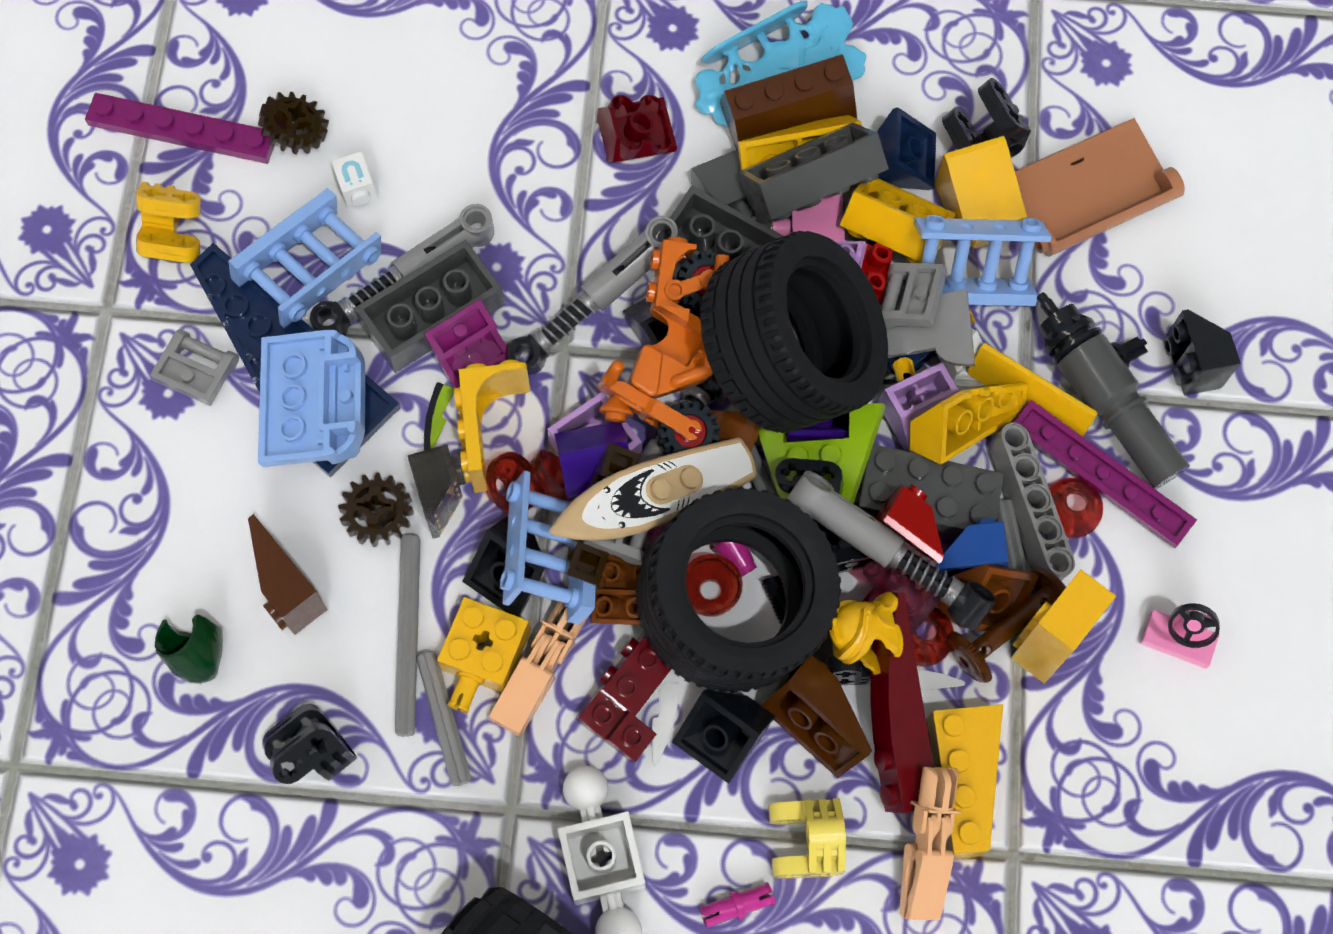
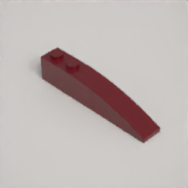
M898 592L893 593L898 598V606L893 612L895 624L900 627L902 632L903 652L900 657H894V654L885 648L881 640L875 639L873 641L872 650L877 656L881 673L873 675V671H871L870 706L875 748L874 763L878 769L881 784L880 799L884 805L885 812L904 814L915 810V806L911 804V801H918L923 767L934 768L905 593Z

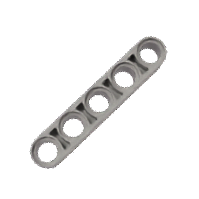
M1018 423L1006 424L990 441L989 451L996 471L1004 473L1002 488L1006 499L1012 501L1024 550L1031 569L1035 567L1048 569L1062 581L1075 568V559L1027 429ZM1028 501L1032 502L1035 508L1032 507ZM1039 531L1045 535L1046 539L1040 535ZM1050 562L1056 566L1058 571L1052 568Z

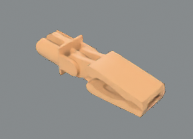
M558 601L547 621L542 622L543 625L531 645L533 650L528 658L524 656L521 658L489 715L491 722L500 725L518 737H521L555 680L553 676L554 670L558 664H563L572 647L576 645L575 639L588 619L587 617L580 625L574 624L570 632H568L572 623L567 622V607L556 625L565 608L563 602Z
M923 767L918 801H911V804L915 806L913 831L916 834L914 843H907L904 848L899 913L904 919H941L954 860L953 852L946 850V840L953 831L955 814H961V811L954 808L959 775L957 768Z

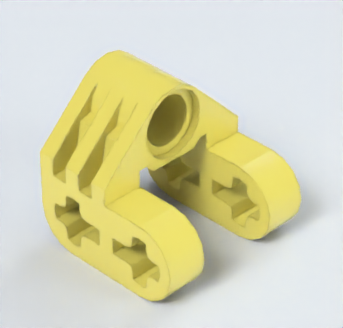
M840 798L777 802L768 805L770 824H805L808 855L773 858V878L831 877L842 875L845 872L846 831Z

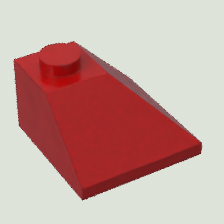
M912 484L908 489L905 486L899 485L875 519L905 538L904 541L927 559L941 563L944 555L933 509L925 502L928 496Z

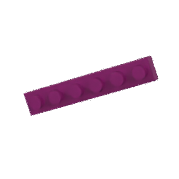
M96 92L85 117L88 126L264 164L269 163L275 144H269L271 136L261 135L262 128Z
M1031 400L1013 422L1021 424L1027 429L1033 446L1173 548L1179 545L1197 521L1195 517Z

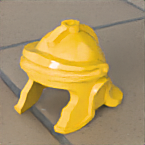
M885 592L872 602L841 601L840 607L837 608V618H833L832 630H829L830 638L833 642L834 656L848 665L861 660L865 667L873 671V675L881 673L877 656L870 649L875 639L881 640L885 648L894 654V657H900L903 652V636L900 627L895 624L893 612L898 606V598L892 592Z

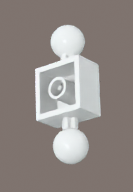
M577 767L566 776L563 783V795L566 802L573 809L580 811L582 823L558 828L574 904L576 906L600 900L603 914L596 923L595 934H642V927L638 917L629 909L624 908L621 894L645 889V879L629 812L603 817L601 805L605 802L608 795L606 777L595 767ZM604 851L605 856H612V859H609L604 867H600L598 863H592V860L597 858V852Z

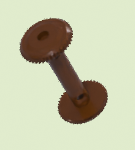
M1041 567L1033 568L1030 572H1035L1039 575L1034 586L1037 592L972 643L959 632L953 631L948 635V647L953 657L974 680L982 683L990 682L992 674L985 658L1025 628L1045 602L1052 606L1066 588L1064 583L1048 569Z

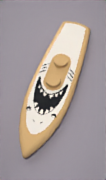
M733 438L679 451L633 465L595 483L576 497L560 514L550 528L549 533L552 536L573 540L597 541L636 535L665 525L683 507L691 504L696 498L700 499L703 495H710L716 490L724 491L726 488L735 490L757 477V470L753 455L741 438Z

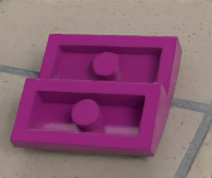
M481 299L476 300L423 333L433 354L454 388L460 387L458 369H464L468 365L476 363L486 366L498 365L508 358V347L498 333L497 325Z

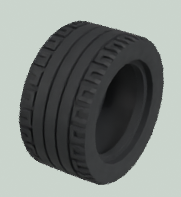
M811 231L793 232L723 263L712 274L702 298L700 313L702 340L707 360L717 383L728 400L744 417L766 430L777 433H790L860 409L867 405L878 393L887 371L889 350L887 330L881 306L872 285L861 267L835 241ZM790 319L792 320L796 328V331L801 342V346L799 345L798 340L794 334Z
M738 487L736 490L732 488H726L724 491L716 490L710 495L705 494L700 499L696 498L691 504L683 507L651 545L640 567L641 572L637 577L638 585L635 592L638 596L635 601L638 605L637 616L640 617L641 621L639 624L645 631L644 637L649 641L650 648L654 649L658 654V659H662L668 669H673L675 671L674 674L678 677L681 676L684 678V681L696 683L697 687H706L707 690L715 689L723 693L726 691L737 693L738 691L749 692L751 689L757 690L763 686L770 685L790 673L819 649L821 643L828 637L829 630H832V621L838 615L837 608L840 607L838 599L842 590L840 588L841 577L838 574L839 565L836 561L837 557L832 552V546L825 537L826 534L819 529L816 521H813L809 514L804 513L798 505L791 503L790 500L780 498L779 495L768 493L766 490L757 491L755 488L745 489L744 487ZM732 542L754 549L773 565L782 581L786 597L785 616L775 637L761 642H738L714 632L700 619L690 602L686 586L687 566L692 552L708 544Z

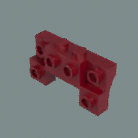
M645 631L640 634L637 640L631 637L619 652L623 656L615 667L610 664L598 679L602 683L601 686L575 717L580 724L604 740L630 762H636L657 735L640 721L636 715L671 671V668L668 669L662 659H658L656 651L650 648L649 641L644 637Z

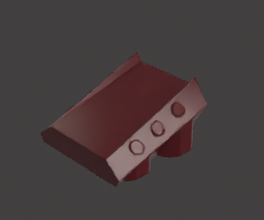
M616 95L607 107L598 108L596 123L599 124L607 155L606 161L613 163L676 152L677 144L664 97L657 98L654 95H644L640 101L633 102L625 95Z

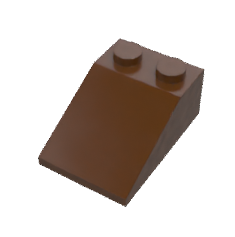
M253 514L248 518L260 589L268 601L263 607L282 631L288 627L296 635L328 609L317 591Z
M813 655L787 674L761 704L762 707L776 716L774 718L775 722L837 778L864 760L872 752L838 678L829 671L826 664L817 660Z

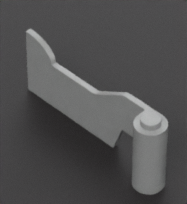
M967 289L941 293L933 327L894 326L892 329H886L889 349L888 358L936 350L939 357L949 364L976 366ZM897 301L895 310H900L902 301ZM790 319L794 334L798 340L799 345L801 346V342L796 331V328L792 320Z

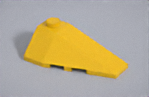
M850 115L817 120L739 141L741 170L746 169L852 122L862 126V121ZM861 182L851 185L850 187L860 185Z
M1019 382L957 392L910 421L909 450L942 465L1015 420L1026 407L1028 384Z

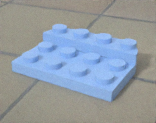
M335 330L262 337L258 463L262 467L328 460L333 465L355 458L360 452V446L365 434V359L360 349L348 337L339 334Z

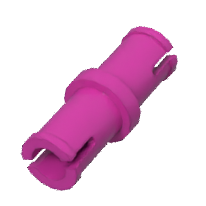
M766 882L763 885L740 893L735 890L729 892V897L699 906L701 915L707 916L716 912L714 915L702 918L706 928H711V926L733 918L742 920L746 918L747 913L775 905L774 896L766 895L772 892L769 883Z

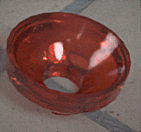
M540 450L531 460L532 478L530 482L533 484L535 492L572 502L575 498L567 499L559 457L550 451Z
M516 452L500 454L490 462L486 471L485 482L488 497L496 506L508 513L507 489L512 481L515 482L524 470L531 472L530 490L539 493L538 479L532 465L526 458ZM497 479L501 480L505 486L504 496L498 492L496 486ZM529 504L528 510L532 508L534 505Z
M1065 478L1049 487L1067 538L1078 539L1085 537L1097 528L1102 519L1103 501L1093 486L1081 479ZM1071 494L1082 496L1085 500V509L1075 511L1069 508L1067 496Z
M707 554L693 559L687 566V592L697 614L706 617L721 616L729 612L737 604L742 593L743 581L741 573L732 561L720 555ZM706 582H715L719 585L721 593L716 599H706L701 594V586Z
M919 604L907 608L917 666L930 667L940 663L950 653L948 635L954 631L950 619L943 611L931 605ZM920 622L931 623L935 628V637L930 640L919 638L915 630L916 625Z

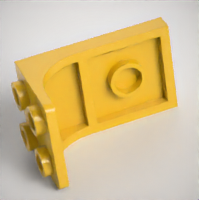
M505 360L499 365L490 366L476 363L468 365L464 369H458L460 387L454 388V395L459 419H457L458 434L463 450L460 451L461 466L465 482H472L474 493L488 491L481 429L485 411L494 401L501 397L530 392L527 364L518 360Z

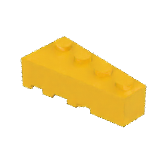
M1080 569L1051 606L1045 602L1012 644L1017 648V651L1011 659L1045 684L1078 647L1115 599L1116 595Z

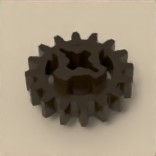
M291 91L288 97L278 92L276 99L269 96L267 97L266 104H262L258 126L263 127L261 131L262 136H271L269 144H281V151L284 152L289 147L292 149L293 154H297L298 150L302 148L308 154L311 147L318 149L321 142H324L328 132L329 120L324 119V110L315 109L317 106L316 101L306 102V95L303 94L299 99L295 98V94Z
M376 473L374 480L369 481L366 475H362V484L358 485L352 481L350 483L353 489L352 493H342V497L347 503L338 505L340 513L345 514L340 518L343 526H348L346 532L350 538L357 535L359 544L363 545L367 539H370L372 546L377 547L378 541L383 539L388 546L391 544L390 536L393 534L401 539V526L410 528L411 524L406 516L414 515L412 506L408 505L412 502L410 493L404 494L406 488L402 482L395 486L394 477L391 475L385 481H382L380 473ZM385 492L393 495L398 502H395L394 499H387ZM376 506H381V508L377 510V514L371 513L375 511ZM355 518H358L359 520H365L367 522L368 529L359 525Z

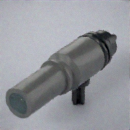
M1040 293L1037 296V300L1048 318L1040 324L1038 330L1045 338L1046 352L1051 356L1054 355L1052 362L1058 364V369L1081 401L1097 411V416L1104 419L1103 427L1105 430L1111 429L1149 484L1154 489H1158L1190 467L1189 463L1147 407L1148 399L1146 396L1140 397L1137 393L1139 382L1129 370L1131 361L1148 352L1145 347L1147 344L1144 338L1140 340L1137 336L1121 345L1117 342L1110 343L1106 336L1102 334L1100 327L1093 328L1095 326L1094 320L1081 314L1074 304L1058 309L1046 293Z

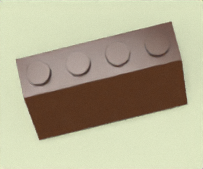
M843 54L725 90L720 100V105L736 150L738 149L739 141L809 122L850 115L857 119L854 85Z

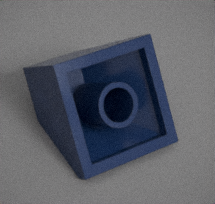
M899 107L892 109L877 131L889 168L879 173L878 178L899 188L932 190L935 185L936 132Z

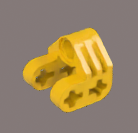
M142 181L136 190V208L141 211L142 226L136 235V252L148 258L185 263L193 262L200 255V240L191 235L178 234L176 231L179 218L190 219L200 215L201 197L195 192L178 190L175 186L168 185L167 188H164L162 184L155 183L154 186H151L149 182Z

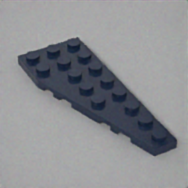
M212 243L190 266L260 393L261 338L312 332L315 330L302 319L292 322L283 328L279 324L278 306L280 304L254 280H248L239 287L230 276L228 261L232 258ZM366 374L365 434L360 447L400 409L399 403ZM349 459L333 465L328 460L313 463L331 478Z

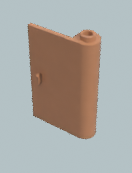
M1135 118L1015 171L1027 218H1035L1042 221L1052 236L1051 242H1035L1034 244L1039 253H1044L1048 257L1183 196L1185 191L1183 180L1175 168L1168 167L1163 170Z

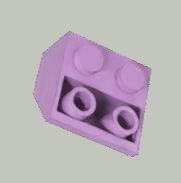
M942 362L884 389L877 403H883L886 406L884 416L904 451L915 453L909 450L910 421L956 394L959 390Z

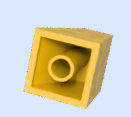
M1004 136L943 155L935 187L944 208L956 213L954 219L1022 221L1024 218H1027ZM971 240L970 247L981 248L987 245L989 241Z

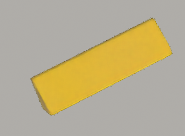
M983 343L975 357L976 366H970L967 371L969 376L987 387L1019 382L1028 384L1026 406L1031 400L1082 437L1098 414L1094 409L987 343Z

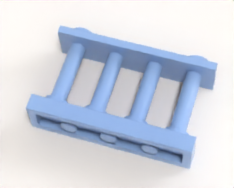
M326 188L228 261L231 279L239 287L248 280H254L280 304L278 306L279 324L283 328L292 322L301 320L307 313V310L364 266L375 263L381 254L380 234L375 232L364 241L336 216L337 197L329 188ZM322 225H328L354 249L339 259L312 232ZM298 243H304L329 268L315 278L287 251ZM279 261L305 287L290 297L262 271L272 262Z
M929 215L926 218L915 217L914 225L921 239H925L921 263H935L939 239L958 240L951 275L945 277L942 293L967 289L969 305L1036 306L1038 293L1031 281L1027 279L1035 242H1051L1052 236L1042 221L1035 218H1024L1021 221L943 218L938 215ZM971 240L989 241L983 274L979 278H964ZM1003 241H1021L1014 276L1010 279L995 278ZM906 279V281H904L902 285L904 292L908 279Z
M524 470L515 482L512 481L506 493V501L509 502L505 570L500 579V589L503 590L502 604L509 606L523 591L563 602L565 607H568L567 622L580 625L595 609L596 586L566 575L569 578L568 589L524 577L525 562L565 573L567 561L565 558L526 548L527 533L565 543L568 548L571 539L550 535L549 530L552 525L528 519L529 504L562 513L571 502L531 491V472Z

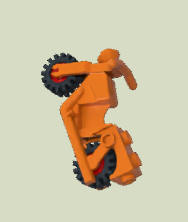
M669 237L668 240H662L658 249L652 250L650 269L655 270L654 282L648 283L646 302H651L650 314H652V317L668 325L666 337L657 344H647L640 349L627 383L617 381L624 370V363L620 360H615L611 363L598 383V389L611 396L599 409L601 414H605V420L625 423L626 417H633V412L636 413L641 420L657 429L656 436L659 438L657 444L663 448L664 452L662 453L664 455L719 442L720 435H718V431L721 429L720 423L716 424L715 419L717 416L715 413L711 414L708 411L710 408L706 405L700 406V402L693 401L688 403L687 400L669 407L657 400V398L704 383L713 374L702 340L701 320L695 316V313H701L703 294L712 274L717 271L720 265L729 261V256L716 252H711L708 255L706 251L700 252L697 256L695 254L692 255L697 248V244H690L687 239L681 237ZM689 258L678 270L675 276L677 277L676 280H672L676 263L681 259Z

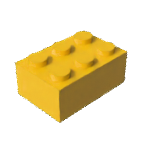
M877 178L870 182H861L854 190L840 226L846 228L847 232L854 237H866L876 242V244L891 248L892 252L896 251L905 255L906 259L911 263H921L925 239H921L914 225L915 217L926 218L929 215H938L943 218L954 219L956 213ZM939 239L937 253L941 249L945 239Z

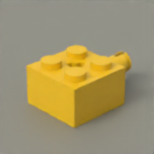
M463 598L437 659L442 671L459 677L452 697L447 704L448 707L456 711L459 708L461 713L468 714L478 686H484L500 693L503 692L518 665L531 633L528 620L469 598ZM485 641H490L491 647L485 646L483 651L479 650V643L484 644Z

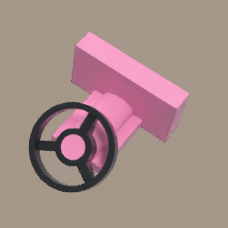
M1197 603L1180 605L1171 615L1153 609L1150 612L1140 644L1206 669L1210 666L1220 635V621L1212 609ZM1209 627H1216L1215 632L1209 631L1207 629Z

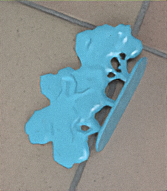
M800 1L716 45L702 57L701 62L703 64H712L728 56L727 65L722 72L705 69L697 74L695 84L699 89L700 95L694 106L699 108L703 114H712L718 125L728 128L720 105V100L725 90L841 54L844 56L852 81L861 78L865 72L866 54L853 45L845 44V40L854 24L844 6L835 8L831 4L820 3L815 8L812 19L807 24L795 22V19L807 9L808 2ZM788 24V40L770 42L767 39L766 35ZM800 31H807L809 38H804ZM757 40L761 42L765 49L764 56L755 62H747L740 59L738 50ZM734 65H738L740 71V78L736 84L730 82V71L736 70ZM742 65H748L751 67V71H744ZM723 74L726 77L725 83L719 81V77Z

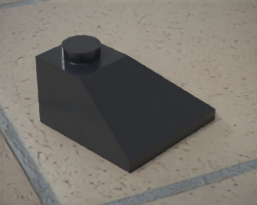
M506 516L486 531L462 582L503 611L520 617L532 594L521 591L509 606L502 604L503 590L500 589V579L505 570L508 516ZM527 533L526 548L541 552L535 535ZM525 562L524 577L539 581L545 567Z
M705 689L694 704L672 743L729 784L760 742L776 716L747 695Z

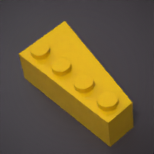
M1003 704L936 710L927 719L934 767L957 768L959 771L954 808L961 811V814H955L953 831L946 840V850L953 852L954 859L980 857L990 851Z

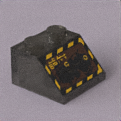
M447 444L407 455L425 519L433 539L440 537L463 498L460 486L466 484L458 454L450 455Z

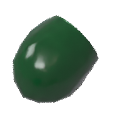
M199 614L192 618V633L179 631L169 625L168 621L164 619L157 630L154 646L156 653L175 676L188 683L202 684L215 679L222 656V629Z

